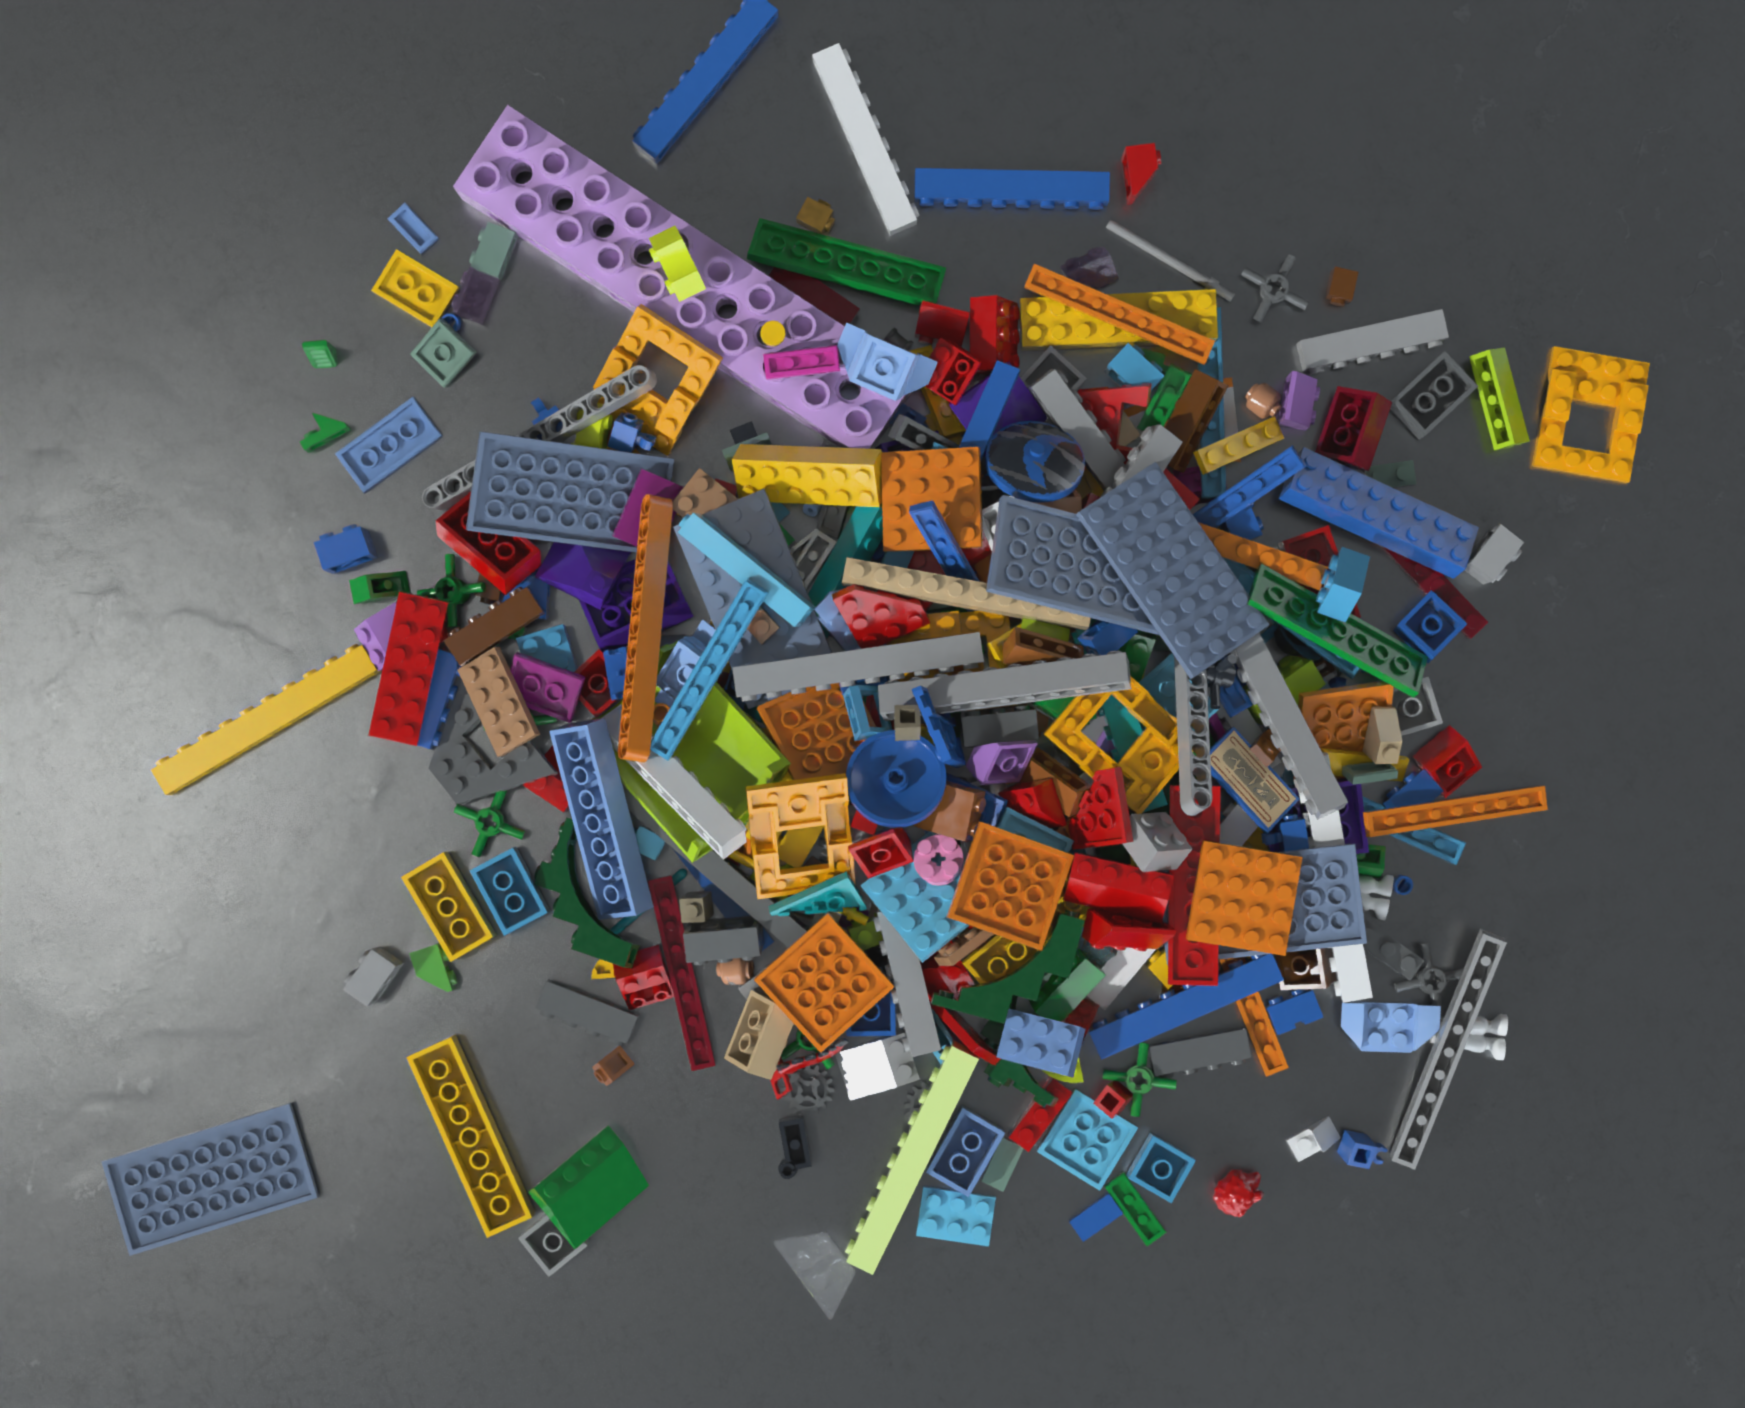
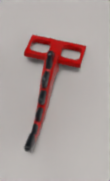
M842 1037L833 1044L834 1046L821 1053H811L807 1056L796 1057L784 1063L780 1056L776 1066L777 1070L770 1080L776 1099H781L793 1090L787 1074H793L798 1069L817 1064L832 1057L844 1045L849 1043L848 1040ZM783 1078L786 1090L783 1093H780L777 1085L778 1080Z

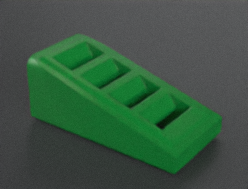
M316 340L302 343V348L314 368L337 366L336 348L328 341Z

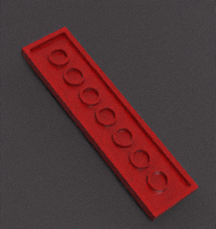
M1170 785V817L1179 831L1186 837V841L1192 847V850L1177 869L1169 870V873L1173 874L1174 877L1169 895L1168 925L1176 930V934L1168 940V985L1218 986L1219 945L1187 940L1186 934L1202 841L1220 843V786H1212L1211 805L1197 815L1190 816L1184 813L1181 808L1180 785Z

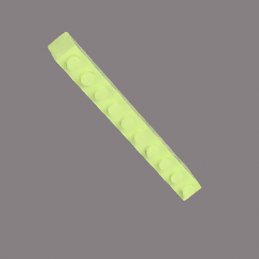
M954 1040L950 1047L947 1045L944 1047L940 1056L943 1062L940 1068H934L929 1078L932 1084L929 1090H923L918 1101L922 1105L918 1112L913 1111L908 1121L911 1127L908 1133H902L897 1145L900 1146L897 1155L894 1153L891 1155L887 1164L890 1170L887 1176H881L876 1187L879 1189L876 1198L873 1196L870 1198L866 1207L869 1213L866 1219L861 1217L855 1230L859 1233L855 1240L850 1239L845 1250L848 1253L847 1263L872 1275L979 1060V1056L972 1053L968 1047Z

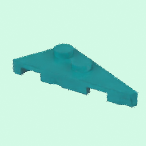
M847 871L768 906L771 916H789V911L804 910L805 914H819L829 911L843 912V908L859 907L860 911L867 909L865 900Z

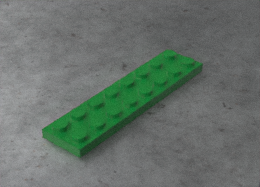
M762 218L758 220L747 253V260L920 306L922 301L937 304L946 272V267Z
M1262 563L1257 567L1249 592L1248 605L1382 681L1391 684L1414 698L1419 694L1428 658L1426 655L1351 613L1346 622L1317 613L1319 602H1316L1317 594Z

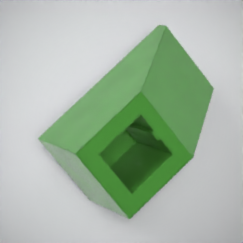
M440 943L409 953L417 977L446 992L456 989L454 985L457 984L455 972L449 969L447 963L449 959Z

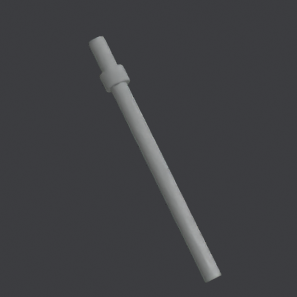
M1110 219L1106 226L1107 229L1203 285L1205 290L1216 289V294L1231 302L1235 293L1220 285V281L1213 277L1208 278Z

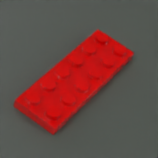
M402 591L399 592L368 736L413 746L418 745L449 602Z

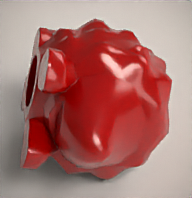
M1233 1169L1228 1172L1225 1177L1218 1181L1214 1188L1213 1200L1216 1202L1218 1209L1227 1215L1242 1217L1253 1203L1261 1200L1264 1196V1192L1258 1189L1261 1174L1257 1171L1246 1173L1240 1169Z

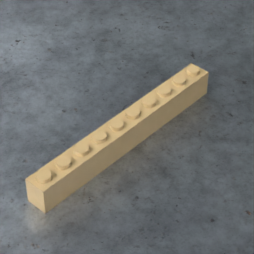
M846 558L842 586L849 587L856 584L874 592L881 590L901 597L1015 618H1026L1075 629L1087 630L1089 628V617L986 592L987 583Z

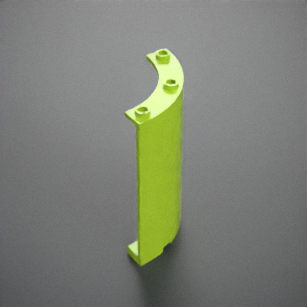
M678 641L670 645L665 644L660 648L657 676ZM715 682L672 757L677 756L682 762L684 769L687 772H693L698 778L699 784L703 788L708 787L713 793L715 800L719 804L724 803L729 809L730 815L735 820L740 819L743 824L748 821L746 786L781 782L791 764L717 682ZM656 686L655 698L661 690L658 686ZM623 699L610 710L605 712L603 715L599 716L598 718H592L591 720L600 719L604 717L606 714L611 712L620 704L622 705ZM653 722L652 734L654 737L658 729L657 725ZM613 748L623 785L693 863L712 851L713 849L626 760L620 759L618 752Z

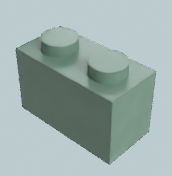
M491 222L487 223L486 228L482 227L478 236L479 246L477 250L474 249L469 260L473 271L501 281L518 239L516 232Z

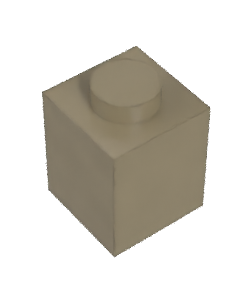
M894 705L895 741L920 740L921 724L918 705Z
M711 891L688 892L679 899L682 923L706 922L714 915Z

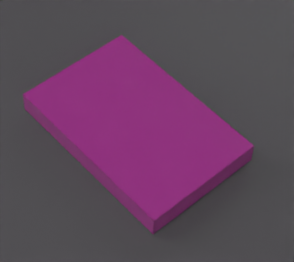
M641 469L612 536L637 547L641 504L644 496L650 494L670 498L673 502L684 487ZM672 510V521H671V524H672L673 519H674V517H675V515H676V512H675L674 510Z
M516 652L510 671L527 707L571 723L586 677Z

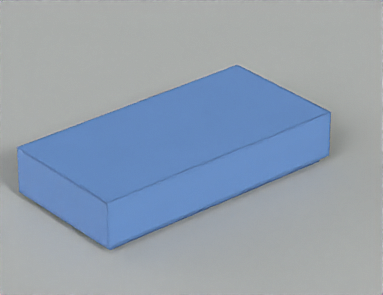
M406 203L402 204L387 218L421 255L439 240L435 233Z

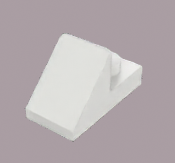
M1327 1116L1290 1136L1286 1141L1297 1161L1300 1162L1320 1150L1325 1152L1341 1137L1330 1117Z

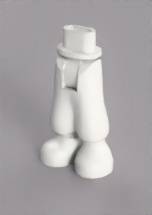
M1359 875L1363 912L1373 910L1378 920L1385 921L1390 900L1371 897L1369 894L1376 893L1391 897L1394 876L1385 875L1381 881H1376L1372 876Z
M1499 1014L1491 1021L1485 1017L1477 1016L1464 1049L1478 1053L1489 1050L1496 1060H1504L1506 1052L1505 1039L1503 1037H1485L1484 1034L1492 1033L1506 1036L1508 1030L1507 1014ZM1440 1018V1027L1444 1018ZM1438 1032L1429 1039L1430 1043L1435 1042Z

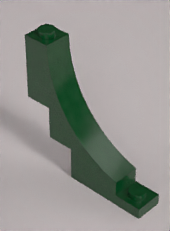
M1066 909L1065 914L1058 912L1055 924L1044 942L1042 951L1038 950L1021 967L990 982L976 985H961L958 998H954L955 993L940 989L939 993L933 992L931 1003L1005 1024L1012 995L1037 1001L1045 972L1069 979L1085 920L1079 918L1080 913Z

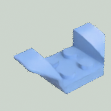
M846 323L837 344L850 382L895 401L928 385L938 363L919 353L914 354L870 335L867 331L849 323Z
M840 590L829 591L824 599L814 608L819 615L817 619L844 651L861 649L833 601L832 594Z
M702 619L693 636H685L680 639L657 676L656 686L661 690L655 698L656 703H664L669 708L674 703L716 631L705 620Z
M1394 1002L1342 1003L1341 1027L1361 1051L1411 1053L1413 1050L1416 1051L1439 1031L1441 1006Z

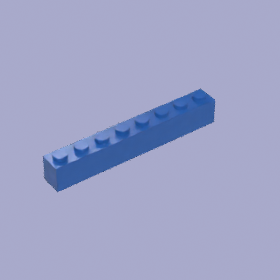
M743 0L740 5L741 10L736 15L732 14L725 23L726 28L721 34L718 32L713 36L709 43L711 46L707 51H702L698 54L693 68L690 71L687 69L679 78V85L675 89L671 88L663 98L665 101L660 108L655 107L649 114L648 119L650 120L645 126L641 125L636 129L633 134L634 139L632 140L634 146L654 163L657 164L779 17L778 9L767 0Z
M915 168L914 202H919L921 206H933L934 203H944V206L955 207L958 206V203H968L969 207H981L982 204H992V207L1003 208L1006 207V204H1016L1018 208H1030L1031 205H1040L1041 208L1051 209L1055 208V205H1065L1066 209H1078L1079 206H1089V209L1099 210L1109 203L1110 172Z

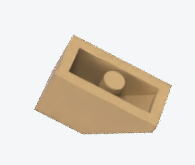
M1372 707L1362 752L1375 764H1398L1402 736L1396 708Z

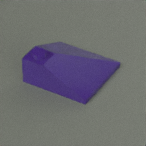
M990 375L964 392L957 406L949 403V406L966 430ZM1019 376L993 435L1012 423L1021 421L1045 422L1047 416Z
M554 542L535 578L601 610L632 552Z

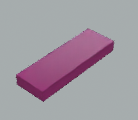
M837 345L763 354L766 380L840 371Z

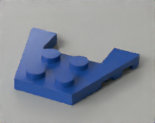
M921 685L913 688V695L925 720L928 732L936 746L934 749L939 761L955 768L965 766L966 761L961 740L959 737H956L953 728L957 726L955 717L951 718L950 713L939 715L935 712L927 688Z

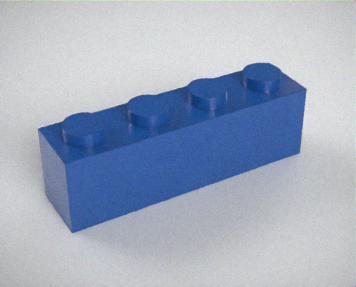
M440 649L437 654L418 746L432 750L434 746L439 745L442 732L439 731L442 722L446 723L450 712V709H447L450 699L454 700L458 686L455 683L458 676L460 677L458 669L462 667L458 664L452 653Z

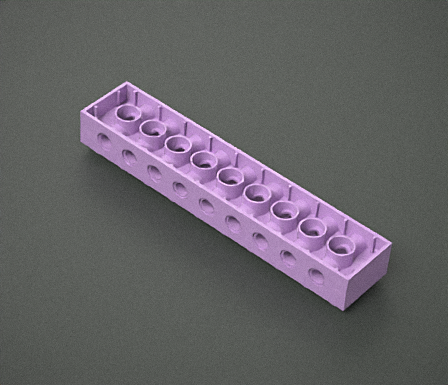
M509 105L506 106L453 185L462 200L506 229L516 232L518 237L632 312H635L637 306L642 304L722 356L723 360L718 367L720 370L840 448L874 449L888 429L890 421L902 403H905L911 394L904 395L895 401L850 382L839 349L840 371L766 380L763 354L835 346L838 344L845 326ZM527 171L532 173V177L527 183H516V177L520 172ZM562 198L573 200L572 206L565 211L556 209L557 202ZM605 224L614 226V231L609 237L601 238L596 235L600 226ZM672 226L677 227L706 287L705 290L680 302L675 293L670 295L664 283L668 278L659 261L655 263L653 260L647 265L637 262V257L641 252L649 251L648 249L652 248L649 238ZM726 304H731L737 308L736 314L729 319L721 318L718 315L719 308ZM768 321H778L784 326L786 336L784 341L778 346H765L758 341L761 335V328ZM852 384L859 388L860 394L856 399L846 400L839 393L844 385Z

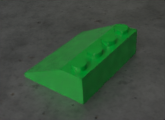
M608 1125L529 1190L528 1193L570 1245L576 1249L645 1190L649 1184L624 1143Z

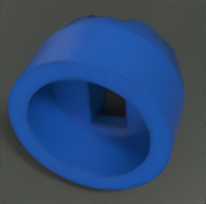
M449 313L442 317L449 325L452 324L454 319L456 320L452 327L456 332L461 328L462 322L458 315Z
M1334 677L1329 681V686L1331 688L1346 686L1347 679Z
M1405 875L1394 877L1393 890L1396 893L1407 895L1412 891L1413 882L1411 878Z

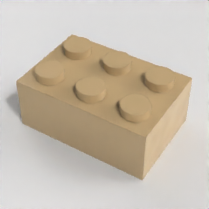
M751 990L724 1059L747 1073L771 1080L774 1072L777 1070L776 1066L783 1049L787 1045V1039L794 1023L768 995Z

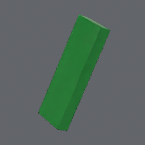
M1173 363L1169 365L1137 429L1144 431L1147 427L1162 425L1164 427L1175 409L1176 401L1183 394L1192 373Z
M1124 1171L1104 1185L1146 1246H1149L1167 1233Z

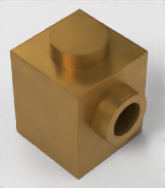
M807 196L796 217V221L807 229L823 235L825 230L828 232L831 230L835 218H833V210L830 209L831 205L821 199L815 201Z

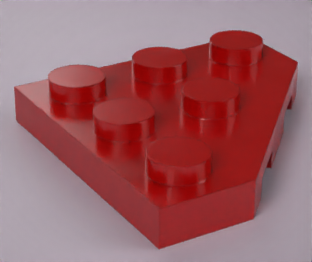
M856 584L832 594L835 605L861 649L879 647L931 623L928 614L918 599L910 598L907 600L897 597L894 593L881 590L874 592Z
M1122 768L1097 770L1092 778L1094 782L1090 790H1086L1078 805L1080 810L1077 816L1073 817L1068 825L1070 838L1074 840L1072 850L1134 842Z

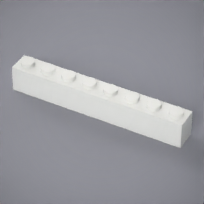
M838 43L812 54L813 63L889 235L892 236L917 225L916 217L919 216L918 210L914 203H909L906 196L910 194L905 181L900 182L897 173L900 172L895 159L890 160L887 153L890 147L885 136L881 138L877 129L880 128V124L876 115L871 116L867 108L871 106L866 93L861 94L858 85L861 82L857 72H852L848 65L851 59L846 48L842 50Z
M621 704L602 717L606 720L612 747L617 752L622 712ZM650 750V755L646 762L626 760L722 859H725L747 842L746 827L740 819L735 820L730 815L727 806L724 803L719 804L708 787L703 788L699 784L696 775L684 769L682 762L677 756L671 757L667 761Z

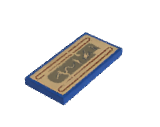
M1233 726L1210 748L1211 775L1264 833H1268L1298 802L1299 798L1270 766L1265 767L1249 750L1251 745Z

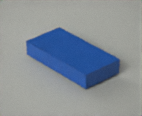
M1107 1193L1071 1218L1069 1222L1084 1242L1121 1216L1123 1212L1111 1195Z

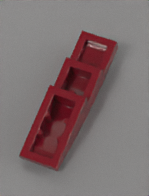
M774 267L768 275L843 326L846 323L851 324L860 311L859 307L814 277Z

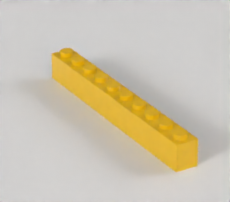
M355 644L347 648L344 656L339 659L335 656L324 662L325 667L318 671L316 669L310 670L303 675L304 679L298 683H295V681L288 683L282 687L283 692L280 694L266 696L261 700L262 704L258 707L253 708V706L244 709L240 712L241 717L233 721L231 718L222 722L219 725L220 729L214 733L208 731L198 737L199 741L192 746L188 743L177 749L178 754L171 758L166 756L156 762L157 766L151 769L164 794L173 795L379 673L380 671L371 662L364 646Z

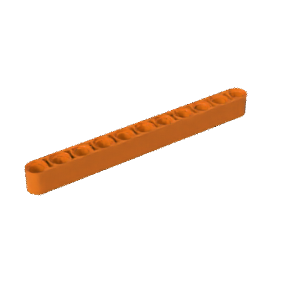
M650 494L644 496L641 504L618 744V756L620 759L646 762L650 755L673 502L670 498Z

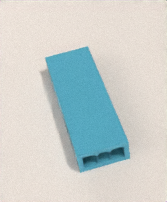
M687 514L679 523L681 529L678 533L743 585L746 579H750L769 591L763 602L794 627L801 626L814 610L815 606L702 514Z

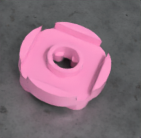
M933 835L918 843L914 853V866L922 879L931 885L942 886L954 881L959 872L961 873L964 867V855L954 838L944 835ZM938 854H941L942 857L946 856V860L941 862V866H937L936 862H932V859L936 858Z

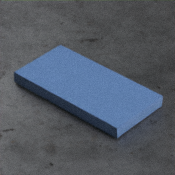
M411 397L336 452L335 455L362 492L366 493L443 436L417 400Z

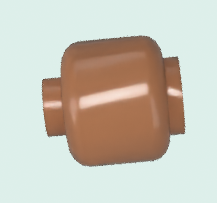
M1267 383L1254 384L1245 396L1247 400L1246 407L1261 419H1265L1270 415L1272 417L1276 416L1282 408V405L1279 404L1281 394Z
M733 958L731 962H718L716 966L717 976L721 977L726 985H744L749 979L753 978V960L744 961L742 958Z

